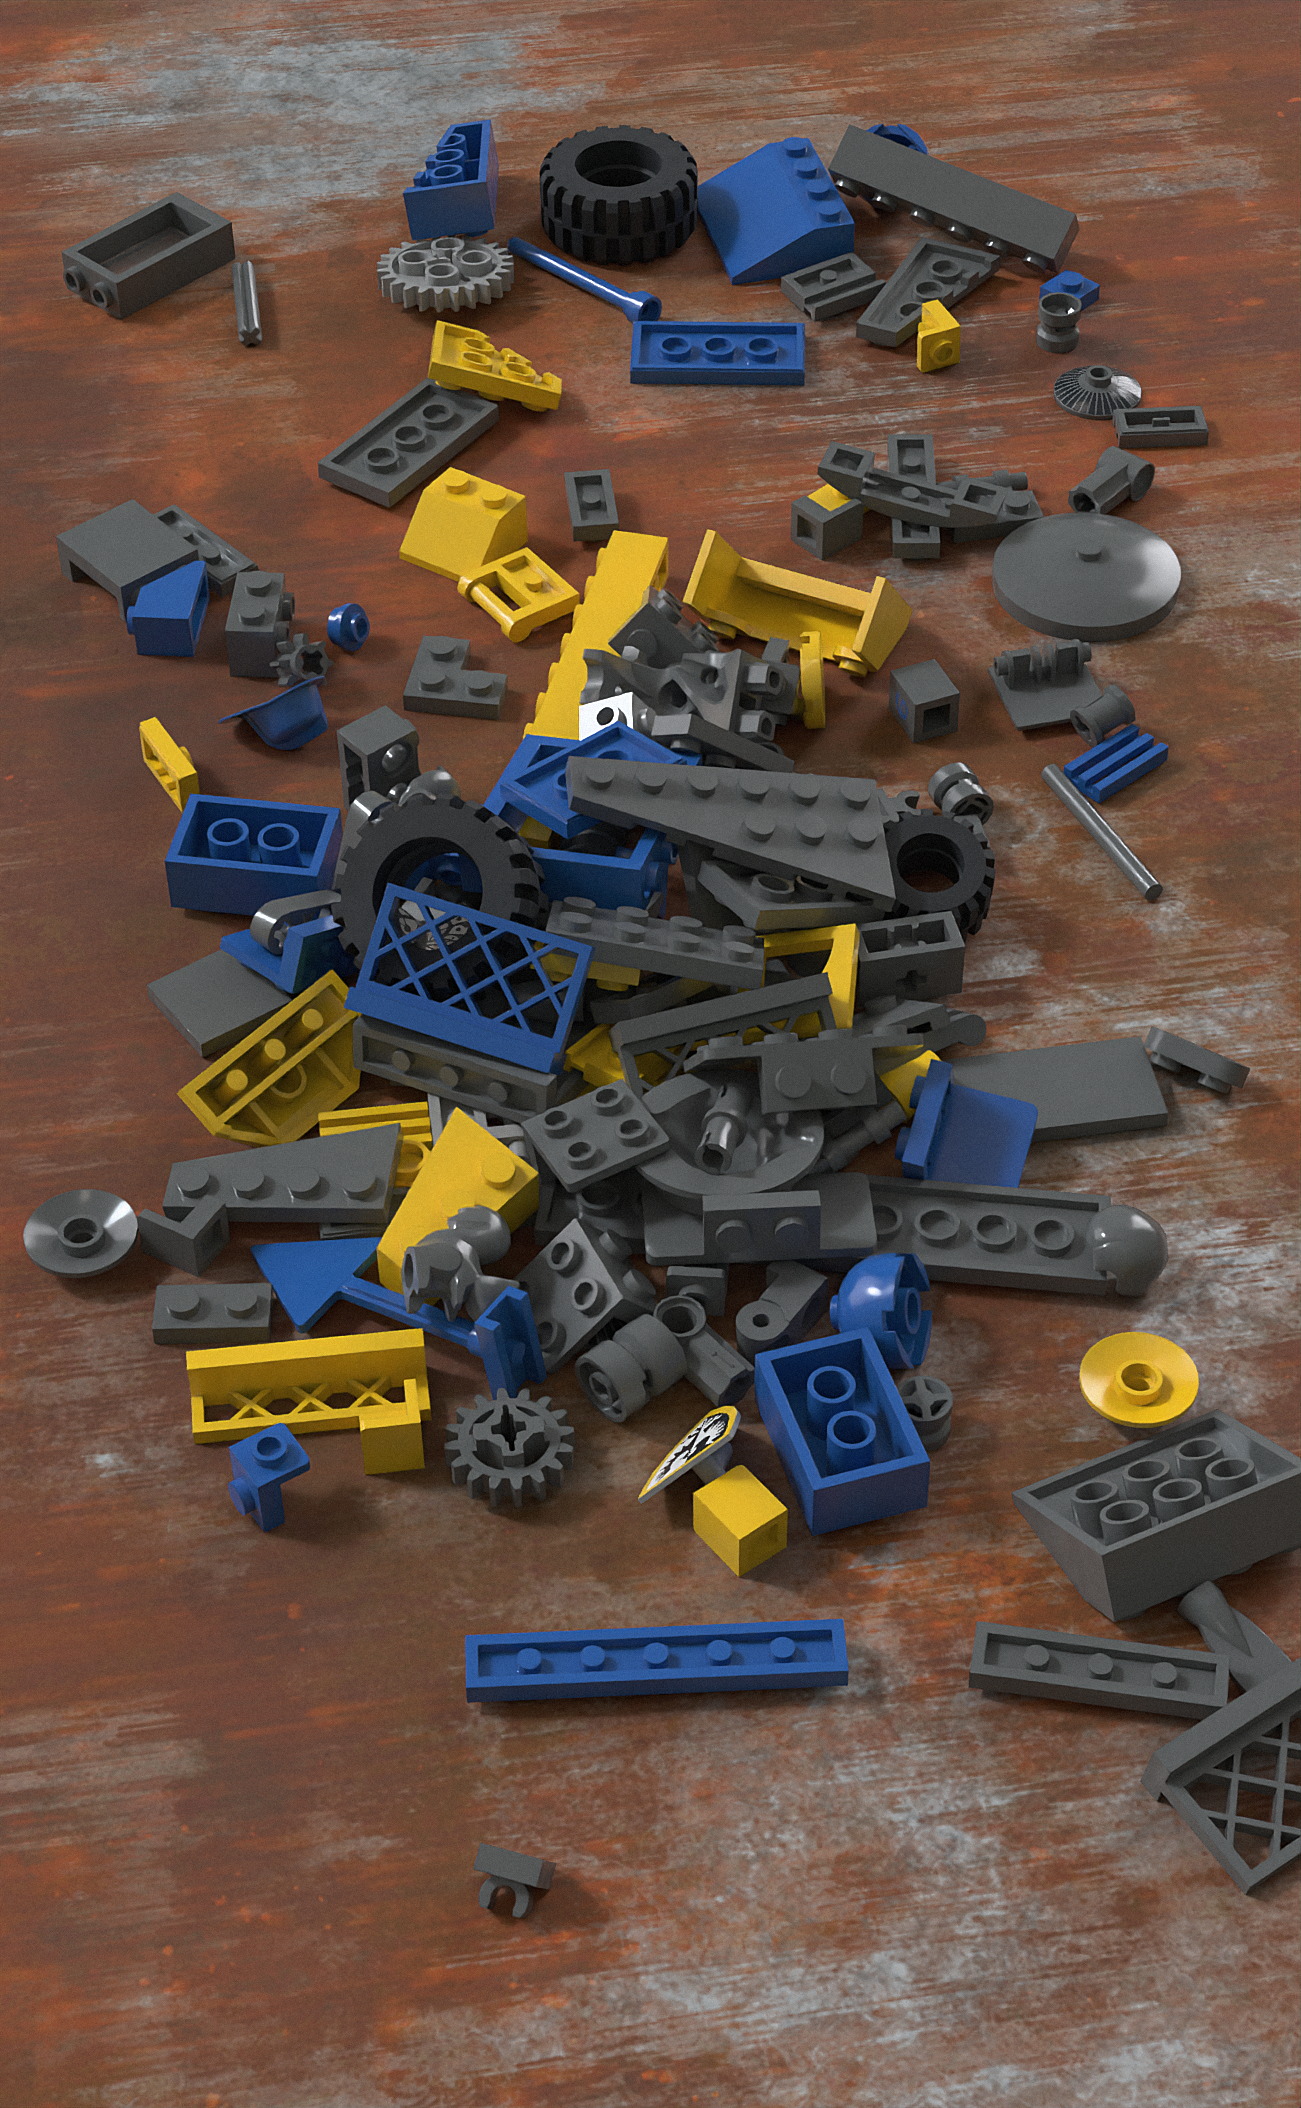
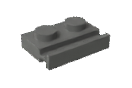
M853 252L781 277V292L803 312L809 311L811 319L816 322L873 301L885 286L886 281L883 279L877 280L875 278L876 273Z

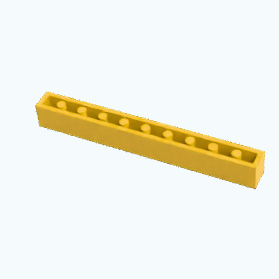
M614 530L607 548H600L596 561L595 576L589 575L587 578L584 603L577 604L575 607L572 622L573 630L571 633H565L563 636L559 663L553 662L550 667L548 690L546 693L540 692L536 703V719L534 723H527L523 739L526 734L579 740V706H582L579 702L581 691L587 682V665L583 660L584 649L604 650L621 657L608 645V640L642 606L643 591L649 585L653 586L658 592L665 586L669 576L667 537ZM531 816L527 817L518 833L526 839L531 847L559 850L562 836Z

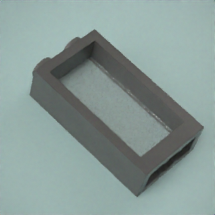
M178 192L61 252L64 266L63 279L67 289L120 320L236 259L232 222Z

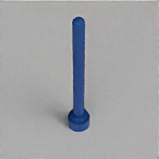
M519 237L509 239L507 248L511 253L622 308L630 323L659 320L662 312V303L658 297L646 291L628 293Z

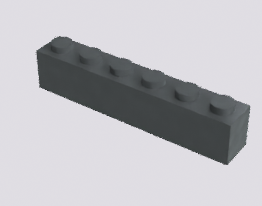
M849 124L828 167L835 188L841 193L854 198L858 194L872 199V203L887 212L893 213L895 209L908 213L911 220L924 227L930 228L933 224L947 229L946 232L951 237L966 243L972 239L985 244L984 248L987 251L1002 258H1006L1008 254L1020 258L1026 267L1039 273H1044L1046 269L1057 274L1059 273L1080 230L1075 213Z

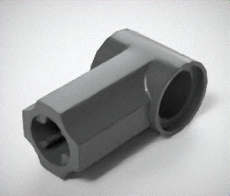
M1110 446L1102 453L1095 471L1069 491L1068 504L1075 513L1105 515L1125 498L1138 501L1147 494L1155 476V466L1153 463L1123 449Z
M682 1295L663 1299L655 1307L653 1317L668 1327L682 1347L687 1360V1374L685 1377L718 1408L721 1406H733L742 1400L748 1389L755 1383V1368L706 1324L705 1310L699 1302L691 1297Z

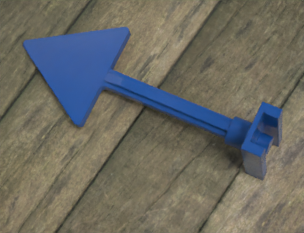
M381 1237L253 1245L250 1249L255 1263L267 1282L272 1283L273 1292L299 1333H306L337 1300L343 1299L410 1326L423 1328V1331L467 1347L470 1354L483 1359L493 1400H497L498 1388H505L509 1398H517L516 1390L526 1379L541 1384L547 1378L529 1296L525 1291L508 1286L476 1322L456 1316L455 1321L450 1322L447 1320L445 1311L423 1303L417 1313L407 1314L404 1295L359 1278L377 1259V1246L382 1239Z

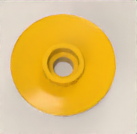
M1125 1332L1106 1337L1089 1349L1080 1366L1079 1383L1086 1401L1103 1417L1124 1426L1153 1428L1172 1423L1189 1411L1198 1394L1199 1376L1190 1356L1172 1341L1150 1333Z

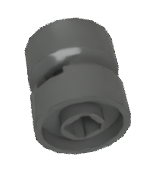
M644 1314L618 1330L613 1336V1341H602L579 1357L575 1363V1373L582 1391L594 1408L606 1419L617 1423L623 1422L647 1405L650 1395H661L682 1380L687 1374V1360L678 1340L668 1327L657 1318Z

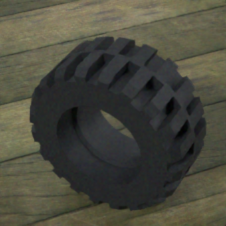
M619 125V128L600 126L596 127V130L589 132L585 129L576 132L571 139L565 137L559 141L556 147L551 148L540 166L542 226L553 244H556L566 254L572 252L577 259L583 261L591 259L595 260L596 264L608 265L609 262L619 263V266L631 265V262L641 261L642 263L650 262L656 256L665 257L671 254L675 247L680 248L696 228L698 218L697 163L692 154L679 140L674 141L670 135L664 132L657 134L651 128L641 127L640 129L631 128L630 125Z
M439 793L436 800H433L425 794L408 797V807L402 808L393 802L382 808L380 814L383 820L376 825L366 820L356 831L362 837L356 848L353 849L346 845L340 857V860L347 863L344 875L334 874L332 891L341 895V903H335L331 906L333 922L343 926L344 931L339 934L338 938L344 951L356 957L354 965L360 971L387 884L391 883L404 887L408 878L420 865L431 858L443 854H461L469 858L478 867L483 885L481 912L541 931L545 930V927L537 921L539 913L548 912V895L540 891L539 886L546 879L542 866L532 858L534 850L526 839L514 830V827L486 807L472 800L465 802L456 795ZM399 898L393 922L400 936L403 937L405 935L399 921ZM480 923L485 935L498 929ZM472 927L462 937L448 945L451 953L478 940ZM509 932L490 943L502 969L529 956L525 952L526 949L517 934ZM389 933L384 947L393 942ZM412 943L405 945L418 972L444 958L439 948L426 950ZM482 947L456 961L469 988L495 974ZM397 950L380 959L374 977L377 983L391 987L410 977ZM448 966L423 979L434 1001L442 1003L461 993ZM510 976L507 977L509 983L513 982ZM499 982L490 986L498 991L502 990ZM414 984L402 990L420 996ZM485 990L473 995L475 1001L478 1002L486 999Z

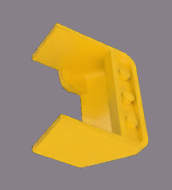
M707 529L682 601L699 618L709 624L708 628L716 636L728 640H734L735 635L739 634L768 643L770 637L789 640V649L800 652V649H802L800 635L803 632L820 631L823 659L840 663L839 670L861 678H865L868 671L878 672L906 631L913 612L912 608L886 578L877 576L872 592L868 593L743 558L716 531Z

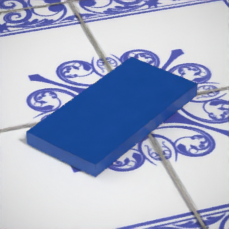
M633 322L630 383L804 385L805 323Z

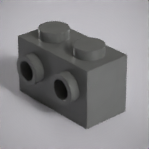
M265 571L237 572L225 628L231 677L278 678L276 668L270 667V663L276 661L280 653L276 644L283 641L289 642V621H294L295 595L294 592H287L285 573H267Z

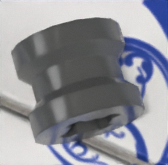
M921 1375L907 1378L898 1385L897 1390L925 1451L938 1449L947 1442L951 1434L950 1415L953 1407V1394L950 1388L937 1378Z

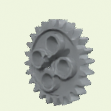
M450 235L444 238L435 237L428 241L424 239L416 240L415 244L401 242V248H389V254H382L381 261L377 262L378 289L382 290L383 297H391L392 303L404 301V308L419 305L420 311L434 307L437 312H441L444 308L451 307L452 310L457 312L460 306L466 305L474 309L476 308V302L490 304L491 297L502 298L503 291L511 290V284L514 283L513 256L508 255L507 248L499 249V243L497 242L487 244L486 238L471 241L469 236L458 239L455 238V235Z

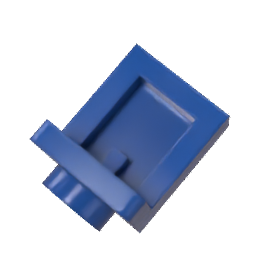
M278 1423L229 1447L234 1480L228 1482L231 1499L240 1514L244 1516L250 1513L264 1533L285 1523L280 1484L310 1470L308 1455L284 1423Z

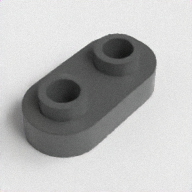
M1151 1026L1143 1045L1153 1051L1149 1058L1151 1062L1177 1073L1180 1072L1183 1064L1201 1072L1197 1080L1199 1083L1225 1094H1228L1231 1085L1243 1088L1251 1069L1154 1026Z

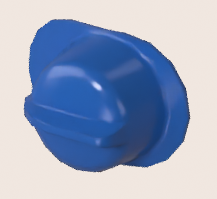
M322 675L304 681L268 702L222 718L218 721V724L246 719L267 745L282 750H293L302 747L326 732L328 728V720L318 687L325 682L326 677Z

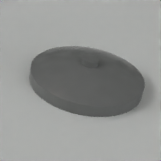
M1097 513L1056 514L1039 518L1020 526L1011 532L998 546L994 555L992 587L995 597L1011 617L1037 632L1065 640L1079 639L1083 642L1123 639L1140 634L1156 626L1174 608L1179 595L1181 569L1177 556L1172 548L1157 534L1132 521Z

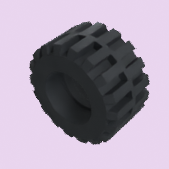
M921 809L920 816L913 817L912 813L908 811L900 814L898 824L892 820L887 821L883 828L896 900L891 912L885 911L883 921L952 911L962 940L966 943L967 933L974 936L981 929L982 919L987 918L990 909L996 869H994L995 857L993 850H987V838L982 832L974 835V824L966 819L958 823L954 821L955 814L944 811L942 816H934L933 809ZM916 870H933L948 877L954 886L942 892L927 893L912 888L902 877Z

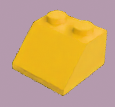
M450 467L423 490L399 550L400 559L459 582L460 578L467 572L516 552L528 541L526 496Z

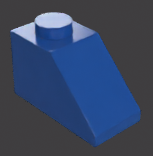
M194 561L141 587L136 605L129 606L127 612V631L129 635H135L137 654L194 657L210 601L206 561Z

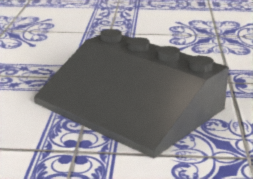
M1219 1409L1011 1492L1013 1503L1082 1598L1114 1622L1139 1617L1145 1613L1147 1608L1170 1598L1184 1597L1207 1580L1213 1581L1225 1575L1243 1573L1250 1569L1253 1563L1277 1553L1292 1552L1301 1548V1458Z

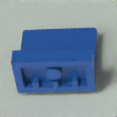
M333 915L288 928L287 937L283 945V954H274L252 940L250 929L224 936L221 939L220 949L236 958L240 965L254 969L273 981L278 989L292 994L308 989L331 969L340 979L360 972L354 965L356 957L343 949L338 936L344 931V928L333 922Z

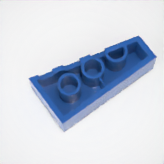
M491 119L450 125L436 145L437 153L429 155L425 161L427 170L417 172L413 178L415 187H407L403 192L412 241L457 234L476 237L487 233L488 230L495 229L499 162Z

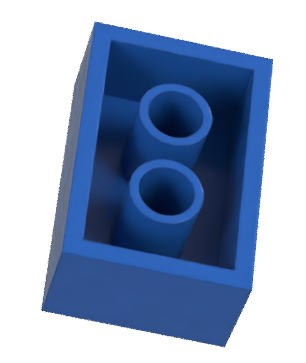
M190 794L165 859L171 907L254 916L265 903L272 900L331 889L343 837L340 808ZM321 910L315 914L311 921L318 919Z
M869 1327L755 1354L754 1400L812 1536L927 1507L930 1459Z

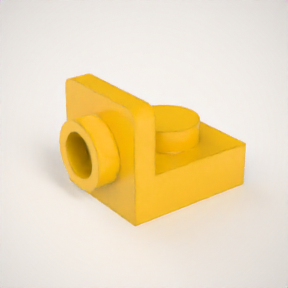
M938 299L922 304V322L918 324L917 367L922 373L960 363L961 326Z

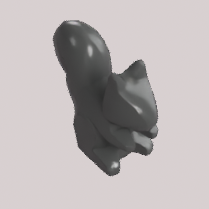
M480 1205L460 1208L457 1215L448 1218L447 1224L449 1229L434 1231L426 1235L415 1246L407 1247L401 1271L407 1314L417 1313L421 1309L425 1298L440 1297L443 1300L448 1321H455L458 1310L464 1305L469 1316L476 1322L508 1286L520 1288L518 1281L486 1276L482 1273L480 1266L493 1264L507 1254L511 1246L509 1227L501 1214L489 1207Z

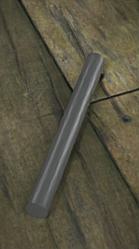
M1056 764L1046 766L1041 773V778L1145 899L1149 901L1156 899L1162 893V885Z

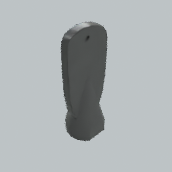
M1207 1580L1189 1592L1180 1602L1177 1608L1178 1613L1187 1622L1200 1630L1204 1642L1211 1653L1231 1655L1229 1677L1243 1694L1292 1663L1288 1656L1245 1615L1228 1605L1221 1589L1212 1580Z

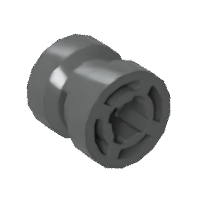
M1055 292L1049 293L1039 300L1038 318L1041 323L1037 326L1036 343L1041 349L1051 353H1064L1077 347L1079 328L1076 323L1080 320L1082 305L1077 297L1068 293Z
M959 762L946 765L939 769L930 779L928 793L934 804L942 810V815L944 811L954 813V817L978 814L982 825L991 817L994 809L993 800L988 792L980 786L978 777L967 764Z

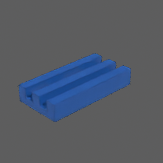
M1132 723L1065 765L1063 773L1079 791L1097 803H1101L1167 761L1169 747L1162 742L1154 746V737L1148 733L1140 737V728ZM1140 753L1142 754V755H1140L1139 757H1137L1136 759H1134V760H1132L1131 762H1129L1128 764H1126L1125 766H1123V764L1126 763L1127 761H1129L1130 759L1134 758L1135 756H1137V755L1140 754ZM1105 775H1108L1106 778L1093 785L1094 782L1104 777Z

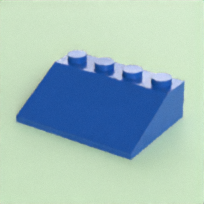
M790 137L782 142L769 143L698 186V216L732 285L781 278L850 252L854 253L855 223L809 138Z

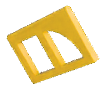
M856 923L756 936L764 938V965L760 988L764 987L767 957L832 949L822 973H828L833 994L828 997L837 1029H852L860 932ZM738 987L737 994L750 991L751 989ZM813 1013L798 1017L789 1033H797L798 1039L817 1037L818 1033L822 1031L818 1014ZM787 1020L772 1023L771 1025L782 1030ZM757 1027L747 1029L742 1036L743 1045L764 1041V1036L768 1034ZM731 1033V1034H727V1035H723V1036H718V1037H720V1038H721V1037H732V1036L735 1035V1033ZM706 1040L694 1042L689 1051H696L697 1047L709 1045V1042Z

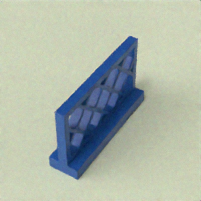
M388 883L356 987L349 988L343 1008L548 1074L561 1075L567 1058L564 1049L596 947ZM399 898L417 903L427 923L403 937L400 936L393 922ZM429 907L447 913L434 919ZM458 916L466 918L478 940L451 953L439 927ZM480 923L498 929L485 935ZM431 932L444 958L418 972L405 945ZM509 932L517 934L529 956L502 969L490 943ZM389 933L393 942L384 947ZM531 939L549 945L536 951ZM482 947L495 974L469 988L456 961ZM560 948L579 954L572 977L554 986L541 959ZM397 950L410 977L391 987L374 982L380 959ZM533 964L546 991L520 1004L507 977ZM448 966L461 993L440 1003L432 1000L423 979ZM499 982L512 1009L494 1019H490L482 1015L473 995ZM414 984L420 996L402 990ZM568 989L563 1004L558 993ZM549 998L559 1015L553 1038L534 1033L524 1013ZM465 1000L471 1012L453 1006ZM517 1017L522 1029L505 1022Z

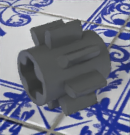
M307 633L294 634L293 644L288 641L278 642L276 646L280 653L276 661L270 663V667L276 668L280 677L277 685L279 687H287L295 683L296 686L314 677L324 676L328 667L334 665V661L328 660L323 650L326 642L318 641L309 645ZM327 680L320 686H326L328 684Z

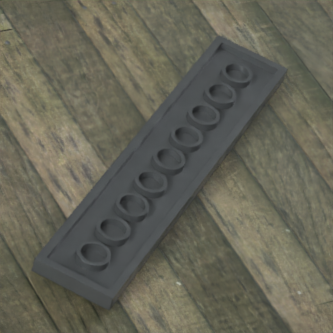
M630 1167L575 1192H568L558 1178L544 1184L534 1228L535 1245L547 1246L574 1218H577L603 1232L607 1229L615 1231L628 1243L632 1253L646 1254L641 1188L650 1181L643 1177L636 1168ZM866 1175L869 1181L877 1235V1251L870 1256L885 1253H916L924 1264L928 1279L934 1281L1105 1296L1107 1270L1098 1272L1094 1270L1093 1249L1090 1248L1085 1240V1227L1095 1214L1111 1206V1196ZM869 1256L796 1259L794 1261L812 1270L849 1273L855 1264ZM771 1260V1261L737 1262V1263L757 1264V1265H769L773 1260Z

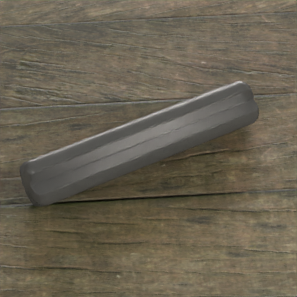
M246 261L244 264L236 262L232 266L239 341L245 346L250 343L257 345L262 340L255 268L249 261Z

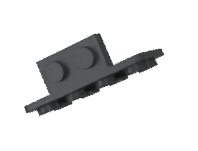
M891 1025L873 1028L872 1034L861 1035L858 1038H853L852 1029L826 1030L819 1032V1037L806 1039L804 1042H798L797 1033L764 1036V1041L743 1046V1038L740 1036L714 1038L709 1040V1045L697 1047V1054L684 1061V1073L714 1069H757L762 1115L873 1107L877 1105L873 1060L898 1058L924 1046L923 1034H907L906 1025Z
M860 1172L806 1174L795 1183L791 1192L702 1196L703 1216L691 1214L675 1207L660 1195L651 1182L645 1183L641 1188L646 1261L654 1266L836 1257L851 1258L870 1256L877 1251V1235L868 1177Z

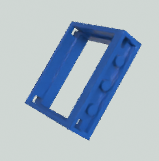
M526 734L483 806L514 827V830L519 833L529 815L501 798L500 783L580 740ZM672 751L686 759L687 765L703 766L702 754ZM646 827L630 859L536 847L531 848L534 850L533 860L539 863L543 869L546 881L539 884L540 891L548 895V902H553V900L563 902L566 897H581L593 901L596 904V908L617 911V908L622 906L646 910L655 891L662 890L665 872L669 864L677 862L679 856L677 844L665 841L666 833ZM458 854L463 891L483 893L482 879L478 867L469 858Z

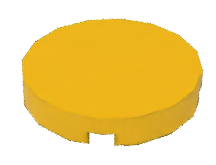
M803 632L800 635L802 643L800 663L802 696L806 705L804 723L808 729L825 728V685L821 632Z

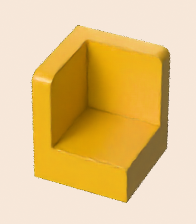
M416 1379L404 1380L406 1408L359 1414L365 1475L425 1468Z
M738 1465L693 1493V1525L696 1534L738 1577L787 1547L788 1509L745 1466Z

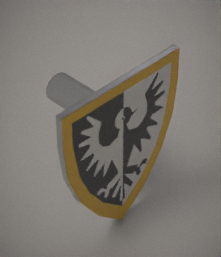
M723 1406L711 1410L655 1469L639 1495L638 1501L641 1504L691 1468L705 1485L725 1474V1469L733 1453L732 1446L728 1441L733 1439L741 1419L738 1410L734 1406Z

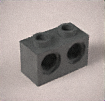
M385 705L337 730L344 808L349 811L355 799L367 791H375L398 805L401 795L412 780L422 775L419 769L417 749L420 741L414 725L409 720L402 719Z

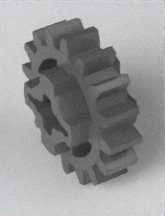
M498 1388L497 1400L489 1402L486 1397L478 1394L475 1396V1410L472 1411L468 1408L459 1407L456 1410L457 1424H447V1443L444 1444L446 1467H451L453 1483L459 1485L467 1482L468 1497L472 1499L480 1496L483 1492L490 1493L491 1506L497 1507L503 1496H511L514 1505L521 1507L524 1500L523 1495L532 1493L534 1497L541 1501L546 1498L545 1484L548 1483L561 1488L564 1484V1470H573L575 1450L574 1427L568 1426L565 1409L552 1412L551 1398L547 1395L535 1403L530 1401L529 1389L523 1388L517 1398H509L505 1388ZM508 1443L511 1444V1450H512V1451L509 1450V1445H508Z

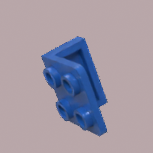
M931 1059L926 1077L917 1075L912 1088L909 1108L916 1109L912 1127L902 1126L896 1144L895 1159L902 1160L903 1178L1019 1188L1038 1120L1037 1107L1029 1102L955 1085L953 1064Z

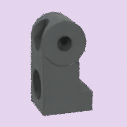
M773 1260L766 1268L767 1290L758 1301L747 1304L740 1309L736 1316L737 1352L755 1368V1354L799 1344L828 1311V1277L794 1260Z

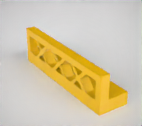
M423 1328L186 1351L194 1444L246 1439L278 1423H284L292 1434L359 1428L360 1413L406 1408V1402L391 1403L382 1396L390 1388L404 1386V1380L416 1379L420 1421L431 1420ZM348 1392L358 1398L349 1408L332 1409L323 1403L333 1393ZM290 1398L299 1404L292 1412L283 1415H273L264 1409L274 1399ZM231 1404L240 1410L230 1420L205 1422V1406Z

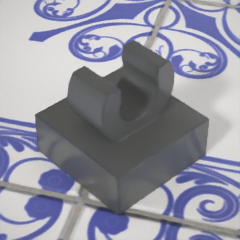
M480 1843L473 1869L494 1875L483 1883L479 1891L480 1907L493 1909L498 1892L502 1888L509 1886L515 1891L517 1898L512 1916L525 1919L532 1911L534 1905V1895L529 1885L550 1889L557 1863Z

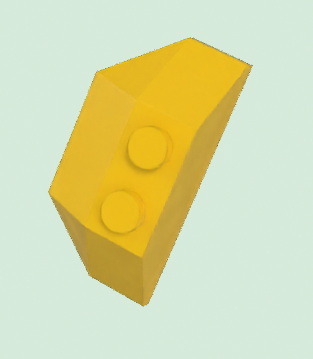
M331 969L183 1087L177 1095L215 1137L257 1148L297 1141L319 1122L318 1113L333 1111L359 1089L361 1070L354 1068L353 1023L362 1013L343 1008L349 988Z

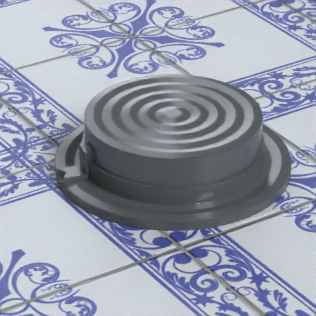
M736 1069L692 1072L659 1084L639 1099L669 1137L671 1148L664 1153L632 1166V1168H636L643 1177L653 1183L660 1195L669 1203L688 1213L703 1216L702 1196L791 1192L795 1183L814 1167L821 1155L824 1144L823 1121L819 1111L762 1115L758 1072ZM730 1082L741 1083L747 1086L753 1095V1105L746 1117L748 1124L746 1137L743 1143L735 1148L732 1164L726 1172L721 1167L720 1174H708L702 1171L695 1161V1152L703 1138L701 1133L702 1121L707 1111L714 1107L717 1093L721 1086L725 1085L728 1089V1083Z

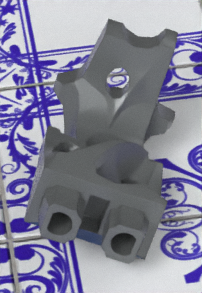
M624 646L622 657L604 650L584 649L583 660L587 665V682L581 691L579 702L581 705L632 692L649 708H652L657 716L693 714L756 744L773 740L776 725L774 715L766 711H760L762 695L777 696L781 691L784 674L776 667L741 649L728 653H684L681 665H675L668 669L651 668L648 665L646 653L633 646ZM718 670L719 677L716 682L707 684L705 679L708 674ZM680 687L687 695V703L681 708L676 707L673 701V691Z

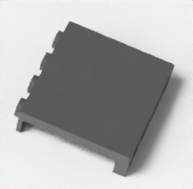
M529 965L524 970L521 969L510 975L513 981L510 984L538 980L540 977L536 969H531ZM586 979V1020L573 1022L564 1053L601 1024L594 1022L590 1002L613 992V990L596 986L597 979ZM490 987L485 990L486 999L476 1002L482 1015L490 1019H494L508 1011V999L503 989L498 991ZM462 1001L456 1006V1008L471 1012L466 1001ZM362 1014L353 1023L354 1068L519 1123L540 1115L548 1109L574 1100L589 1084V1082L583 1080L584 1072L576 1068L570 1072L563 1069L561 1075L548 1074ZM517 1017L505 1022L522 1029ZM528 1019L534 1033L553 1038L557 1024Z

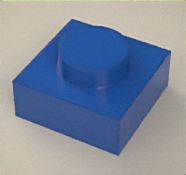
M1066 269L1040 286L1039 300L1049 293H1068L1081 301L1082 311L1099 300L1100 285L1084 278L1077 272Z

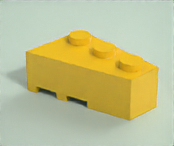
M456 1107L377 1246L380 1283L387 1289L404 1295L401 1271L407 1247L415 1246L426 1235L434 1231L449 1229L447 1224L448 1218L457 1215L460 1208L474 1207L476 1205L489 1207L501 1214L509 1227L510 1234L513 1233L539 1209V1172ZM440 1297L425 1298L424 1303L433 1306Z

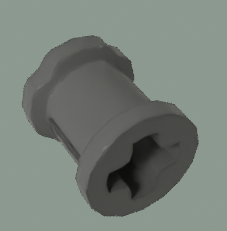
M1114 684L1106 687L1104 695L1085 708L1078 706L1070 711V718L1079 736L1091 747L1102 743V736L1120 724L1129 725L1136 720L1135 709L1131 701Z

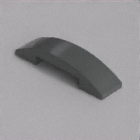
M831 441L818 466L817 472L823 480L850 499L857 498L869 509L903 521L935 527L958 528L995 523L1008 493V488L963 477L958 490L873 468L875 452Z

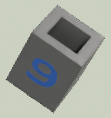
M935 659L890 671L888 709L913 743L958 731L960 692Z

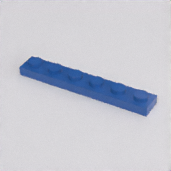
M843 1619L465 1635L467 1703L848 1686L849 1669Z

